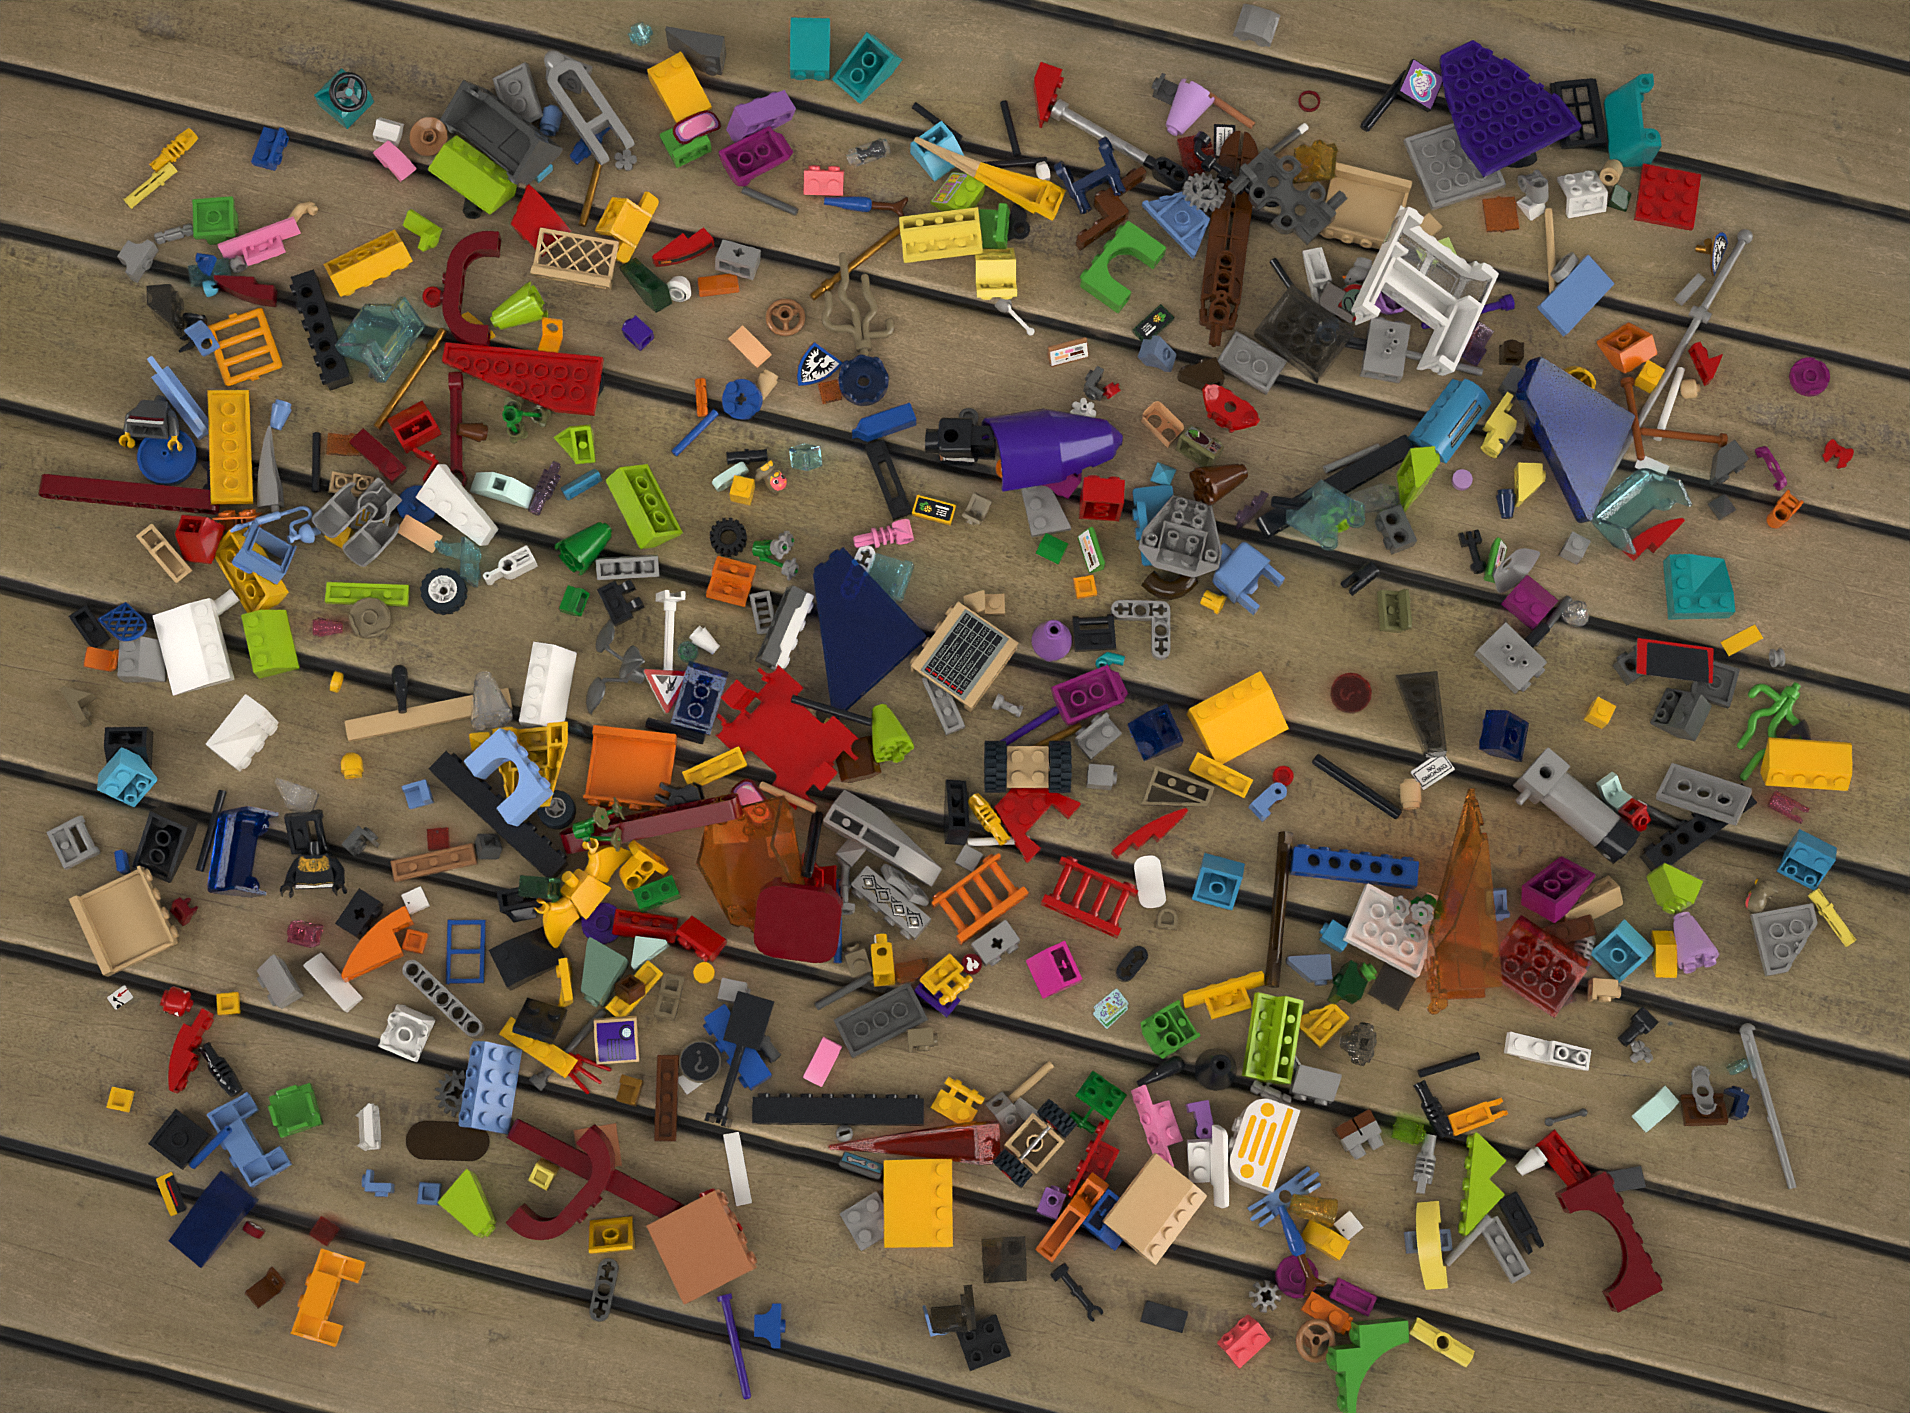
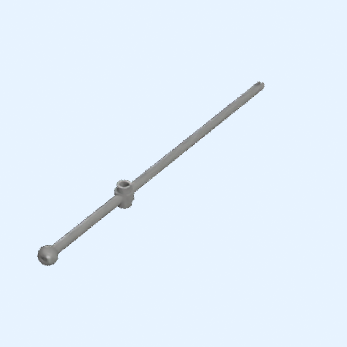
M1743 229L1737 234L1738 242L1700 307L1695 305L1692 307L1688 315L1693 318L1691 324L1665 367L1659 382L1638 414L1640 427L1701 322L1707 324L1710 320L1712 313L1707 310L1743 247L1752 241L1753 234L1750 230ZM1630 428L1600 481L1601 487L1607 486L1632 443V428Z

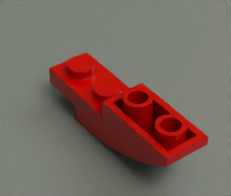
M203 1008L200 1010L192 1026L183 1023L173 1045L169 1062L168 1085L169 1090L176 1094L185 1089L189 1074L196 1070L200 1056L193 1053V1051L201 1045L203 1033L212 1026L214 1021V1014Z

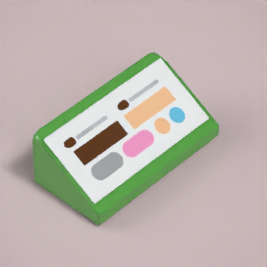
M1090 527L1078 536V541L1088 572L1094 573L1104 569L1105 561L1093 527Z
M1497 537L1491 545L1483 578L1484 581L1495 583V570L1505 559L1507 546L1501 538Z

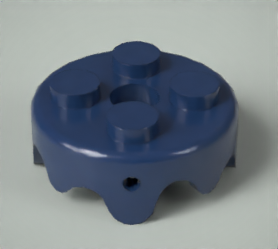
M858 355L850 361L845 360L843 362L838 377L839 388L843 397L852 404L869 406L879 402L884 397L888 389L889 376L881 359ZM860 378H867L869 384L861 386L858 384V380Z

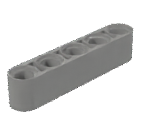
M416 960L405 962L402 968L404 976L466 1035L477 1039L484 1034V1024ZM412 966H418V973L410 976L409 969ZM427 980H433L434 983L430 990L424 989V983ZM447 994L449 997L448 1002L443 1005L439 1004L440 996ZM457 1009H463V1016L460 1019H455L454 1012ZM472 1023L479 1024V1029L476 1033L469 1032V1026Z

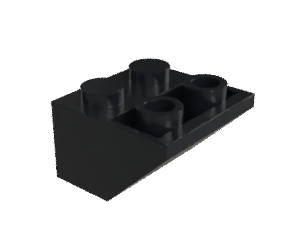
M105 727L104 752L106 762L108 763L122 747L139 755L152 771L154 732L148 727Z

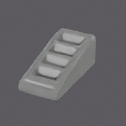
M770 591L749 594L757 635L767 633L770 626L760 628V624L772 622L774 617ZM766 598L767 602L755 604L757 599ZM768 606L769 610L757 612L756 608ZM770 614V618L758 619L760 615Z

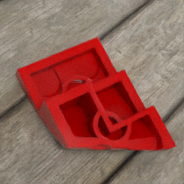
M530 184L526 185L523 198L519 202L517 212L510 224L523 240L528 241L536 251L540 228L568 233L571 230L544 198ZM544 233L543 243L548 247L556 239L553 235Z

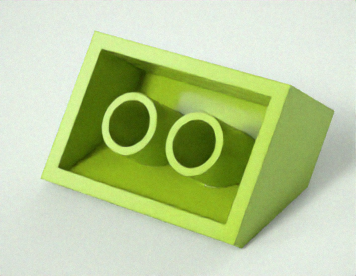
M258 610L241 615L253 672L259 679L300 669L286 610Z
M1666 863L1648 873L1646 877L1657 905L1663 907L1662 910L1669 914H1677L1693 905L1703 884L1702 880Z

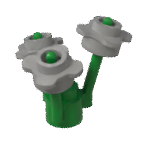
M789 531L779 533V539L754 541L752 547L753 556L759 557L760 561L781 567V573L787 576L788 581L798 573L799 565L796 563V558L792 560L787 559L784 564L768 558V556L773 554L776 555L777 559H782L784 554H788L791 551V547L794 546V538Z

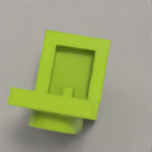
M412 209L408 210L403 223L405 228L421 238L418 249L425 252L437 246L442 228Z

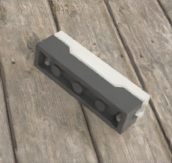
M794 585L786 587L755 659L756 662L774 671L777 669V664L784 669L787 667L790 661L788 656L798 642L796 637L806 624L805 616L813 607V595Z

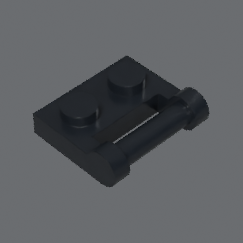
M1113 614L1082 618L1072 616L1075 652L1116 650ZM1107 624L1108 626L1106 629L1080 630V626Z
M317 809L311 812L285 814L284 821L292 855L309 853L308 842L312 841L308 821H314L317 840L321 841V852L330 850L329 842L326 841L322 810Z

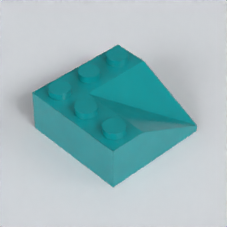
M1669 554L1663 561L1668 620L1730 618L1736 612L1734 591L1724 559L1694 554Z

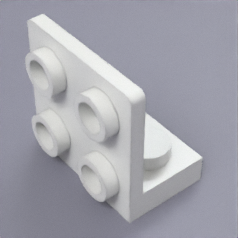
M1594 170L1557 177V182L1567 197L1566 215L1568 218L1606 212L1608 191Z

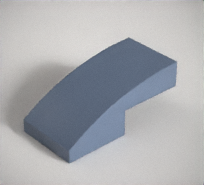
M1439 1229L1441 1251H1453L1451 1230ZM1416 1231L1404 1232L1406 1254L1418 1253Z

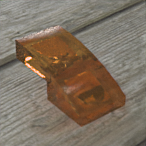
M328 433L327 455L362 456L349 443L356 434Z

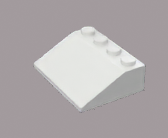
M210 598L199 600L153 616L173 696L235 680L214 600Z

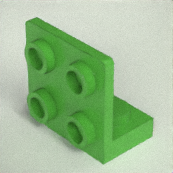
M673 128L659 134L676 168L712 152L711 143L707 135L696 137L689 144H680L673 135Z
M999 203L998 210L978 209L983 248L1007 249L1010 217L1007 203Z

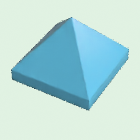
M1157 462L1150 481L1160 485H1170L1176 469Z

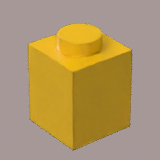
M1647 360L1634 380V385L1650 394L1656 387L1665 369Z
M734 475L729 493L730 500L750 506L755 490L754 479Z
M1597 697L1591 703L1583 720L1603 729L1608 724L1616 706Z

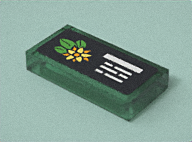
M1160 304L1132 329V333L1141 342H1143V339L1151 340L1152 336H1157L1173 322L1175 317Z

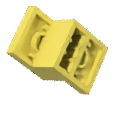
M983 248L982 254H974L977 298L981 297L983 300H990L993 297H1001V299L1017 297L1014 248Z

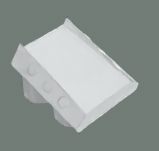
M397 1004L394 1012L388 1017V1025L381 1036L379 1047L411 1061L418 1062L436 1020L432 1016L406 1007V1005Z
M368 1103L355 1115L359 1118L360 1143L357 1146L364 1151L381 1148L379 1107Z

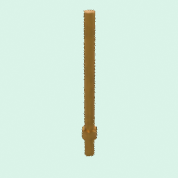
M900 224L848 264V272L851 273L900 234ZM841 271L829 280L825 279L820 283L821 286L809 294L811 299L815 301L825 291H831L834 285L841 280Z
M440 328L434 338L428 341L425 351L373 426L378 430L382 428L433 352L436 353L440 347L439 343L446 335V330Z

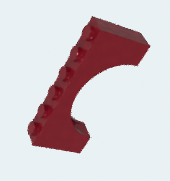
M1599 1170L1555 1192V1195L1564 1213L1571 1214L1576 1211L1589 1210L1603 1217L1614 1229L1621 1246V1266L1614 1282L1602 1292L1611 1311L1619 1313L1662 1291V1279L1658 1272L1653 1270L1651 1265L1653 1263L1652 1258L1648 1252L1644 1251L1641 1245L1643 1240L1632 1226L1634 1224L1632 1217L1628 1212H1625L1622 1206L1624 1201L1613 1187L1615 1183L1612 1176L1606 1173V1171Z

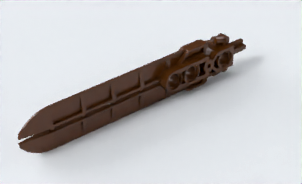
M1240 131L1232 133L1225 140L1220 150L1218 163L1223 167H1229L1234 175L1237 160H1240V170L1244 163L1248 165L1258 155V148L1254 139L1245 131L1241 155H1238ZM1229 180L1227 183H1223V189L1226 190L1223 204H1221L1219 209L1215 207V210L1212 211L1200 294L1199 324L1206 326L1205 329L1210 330L1208 345H1212V347L1220 346L1222 332L1233 330L1237 321L1253 206L1249 201V194L1244 191L1242 195L1237 194L1235 196L1234 208L1231 207L1233 193L1228 188L1232 183ZM1230 213H1233L1231 234H1227ZM1228 239L1230 240L1229 249L1225 250L1226 240ZM1221 262H1227L1229 265L1225 266ZM1219 280H1225L1226 283L1223 284ZM1207 300L1211 302L1208 313L1205 308V301ZM1229 303L1235 306L1233 313H1230ZM1215 315H1218V316H1220L1222 319H1221V320H1218V319H1216L1214 316H1215Z

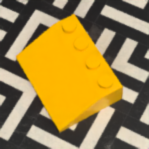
M1261 671L1191 707L1187 712L1189 720L1211 758L1221 764L1238 757L1289 729L1274 694Z
M952 1159L883 1161L884 1248L953 1247Z

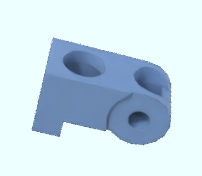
M1279 782L1272 784L1248 808L1264 822L1271 814L1268 809L1274 804L1282 802L1287 795V788Z

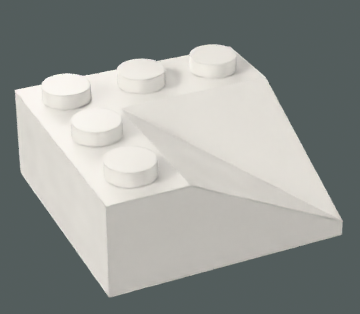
M245 694L206 745L228 764L241 771L249 766L252 761L251 757L255 752H259L263 748L266 738L275 733L279 722L266 708Z

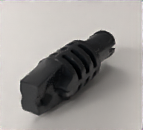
M210 1042L198 1049L208 1063V1070L219 1086L230 1097L236 1096L243 1090L233 1069L224 1057H219Z
M1426 1080L1413 1085L1422 1101L1421 1108L1439 1138H1444L1453 1133L1449 1119L1438 1097H1433L1426 1084Z

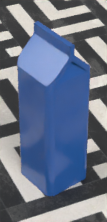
M910 402L860 419L856 429L852 430V438H859L869 442L916 426V417Z

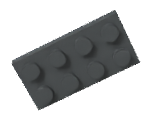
M908 982L833 1021L853 1059L906 1032L907 1029H912L928 1021V1018Z

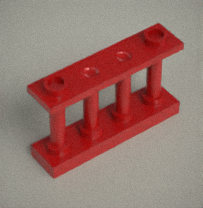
M1062 856L1059 864L1064 866L1053 893L1045 894L1041 905L1117 939L1122 929L1118 927L1119 924L1117 922L1129 895L1136 897L1139 890H1136V886L1124 881V883H1121L1080 865L1078 860L1073 857L1066 856L1065 858ZM1074 870L1083 874V877L1072 902L1066 904L1061 901L1060 895L1071 871ZM1092 878L1103 884L1091 911L1084 912L1080 910L1079 904ZM1112 887L1121 891V895L1110 919L1104 921L1099 918L1100 915L1098 913L1109 888Z

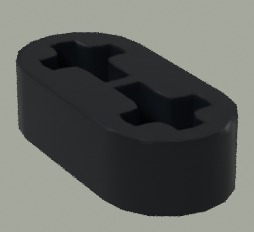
M1136 946L1130 950L1116 969V977L1119 981L1129 982L1133 979L1148 959L1147 950L1142 946ZM1141 951L1143 953V960L1138 959L1135 964L1131 962L1135 957L1133 952L1138 953ZM1128 965L1132 966L1129 970L1131 976L1126 975L1122 977L1120 969H1126Z

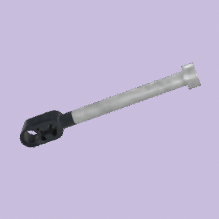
M1059 99L1050 114L1052 118L1058 121L1064 119L1098 140L1106 136L1114 149L1152 170L1155 180L1175 191L1183 190L1184 184L1188 180V171L1184 167L1166 157L1155 159L1068 108L1069 104ZM1175 177H1181L1183 180L1177 181Z

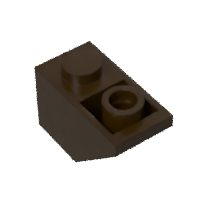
M1207 357L1193 366L1191 364L1183 366L1178 372L1177 379L1179 382L1202 391L1206 384L1222 386L1225 377L1217 358L1210 359Z

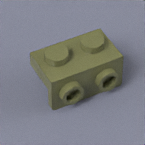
M1409 589L1377 591L1380 631L1401 633L1411 629L1412 617Z

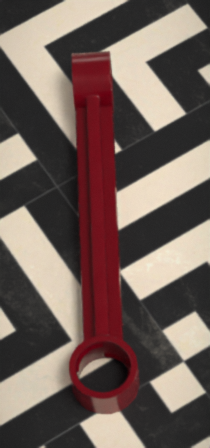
M449 372L450 471L452 474H463L464 479L461 483L465 487L468 478L463 471L462 436L456 434L457 424L462 423L464 380L462 372Z

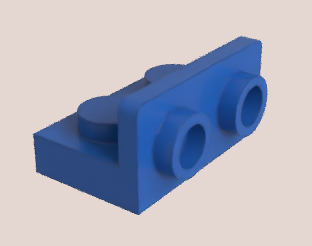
M267 127L263 128L251 160L252 165L273 171L276 170L277 165H280L282 161V151L284 147H287L289 141L284 128L280 127L279 131Z

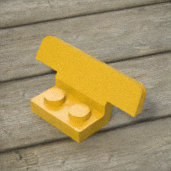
M644 192L638 205L627 198L612 197L595 229L599 235L613 236L619 241L616 261L625 264L630 260L658 206V199L650 192Z

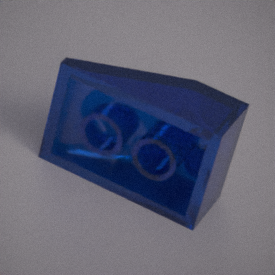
M689 660L670 724L710 735L729 672Z

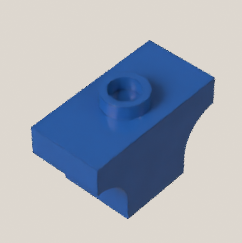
M772 1303L769 1312L754 1316V1337H764L770 1342L771 1348H781V1333H785L786 1320L782 1319V1304Z

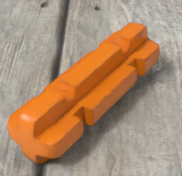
M697 378L695 379L697 416L706 417L708 415L706 379Z

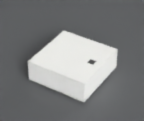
M421 886L401 895L410 915L430 906Z
M1348 1211L1332 1224L1341 1236L1347 1240L1364 1228L1351 1211Z

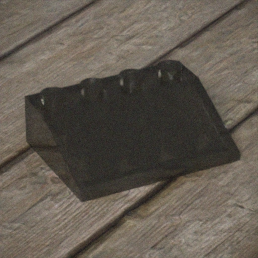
M1291 284L1256 328L1254 337L1318 384L1351 340L1355 331Z

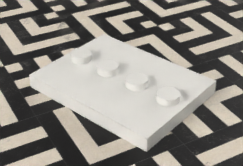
M1369 883L1366 884L1343 940L1415 978L1419 977L1441 921L1433 918L1427 924L1422 925L1425 929L1424 934L1426 938L1422 939L1421 942H1416L1407 937L1403 929L1405 924H1410L1411 922L1416 925L1418 924V920L1412 918V911L1406 918H1400L1398 913L1394 911V896Z

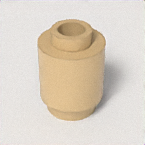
M1612 159L1604 164L1600 172V180L1603 184L1612 186L1619 181L1623 172L1621 162Z
M1416 779L1403 780L1404 783L1400 784V800L1403 809H1419L1422 803L1420 783L1416 782Z

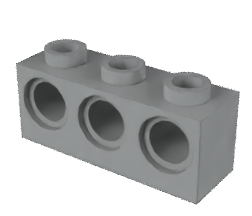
M658 554L596 558L597 580L659 577Z

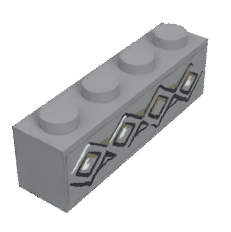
M868 866L850 884L853 889L851 893L860 900L864 898L869 903L867 906L872 911L882 913L885 916L883 919L892 927L896 925L900 928V934L907 940L912 938L915 941L931 922L929 916Z

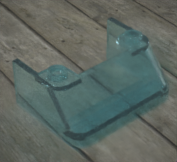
M1642 468L1634 472L1588 512V517L1591 523L1612 546L1634 555L1636 550L1631 541L1632 537L1627 532L1654 508L1666 511L1671 509L1676 502L1688 507L1692 506V502L1680 479L1649 468Z

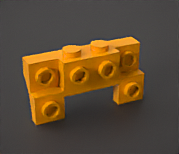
M321 1248L313 1272L307 1276L305 1282L307 1286L306 1292L299 1298L297 1306L300 1308L290 1334L336 1347L343 1325L327 1321L342 1278L359 1283L366 1262Z

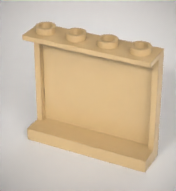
M1336 162L1325 202L1330 200L1339 190L1348 199L1335 210V220L1320 235L1328 239L1336 238L1344 243H1356L1364 248L1372 247L1380 250L1382 244L1390 240L1395 230V216L1400 206L1406 207L1412 181Z
M140 865L137 866V870L82 896L76 895L69 898L102 974L107 977L178 944L177 937H179L175 926H171L168 921L170 914L165 906L162 907L159 901L162 899L159 890L152 886L151 881L153 877L149 869H145Z

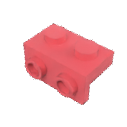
M809 165L808 168H805L804 195L843 196L844 170H840V166H828V169H820L818 165Z
M1248 1314L1240 1319L1229 1332L1225 1333L1217 1344L1240 1369L1271 1339L1260 1324Z

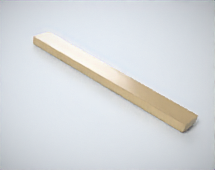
M509 688L410 707L407 708V712L404 714H400L398 710L346 720L345 726L348 741L353 742L513 709L510 690Z

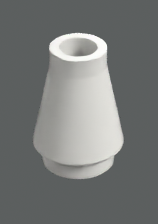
M698 626L689 637L693 644L712 655L720 647L705 627Z
M1538 1147L1531 1148L1520 1162L1515 1165V1168L1521 1176H1524L1544 1166V1163L1548 1160Z

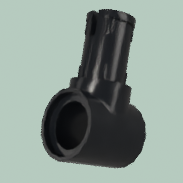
M1643 1006L1630 1018V1026L1617 1039L1627 1047L1638 1035H1646L1659 1022Z

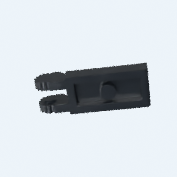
M1517 1191L1500 1199L1497 1204L1526 1253L1529 1255L1533 1252L1531 1245L1525 1237L1529 1234L1532 1235L1535 1244L1539 1248L1543 1247L1544 1243L1537 1231L1538 1228Z

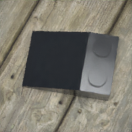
M163 805L151 810L132 867L137 869V866L140 865L145 869H149L152 876L171 883L193 840L199 821Z
M544 926L507 940L489 950L506 987L510 991L556 968V965H559L558 959L565 958L560 946L554 948L549 943L545 935Z

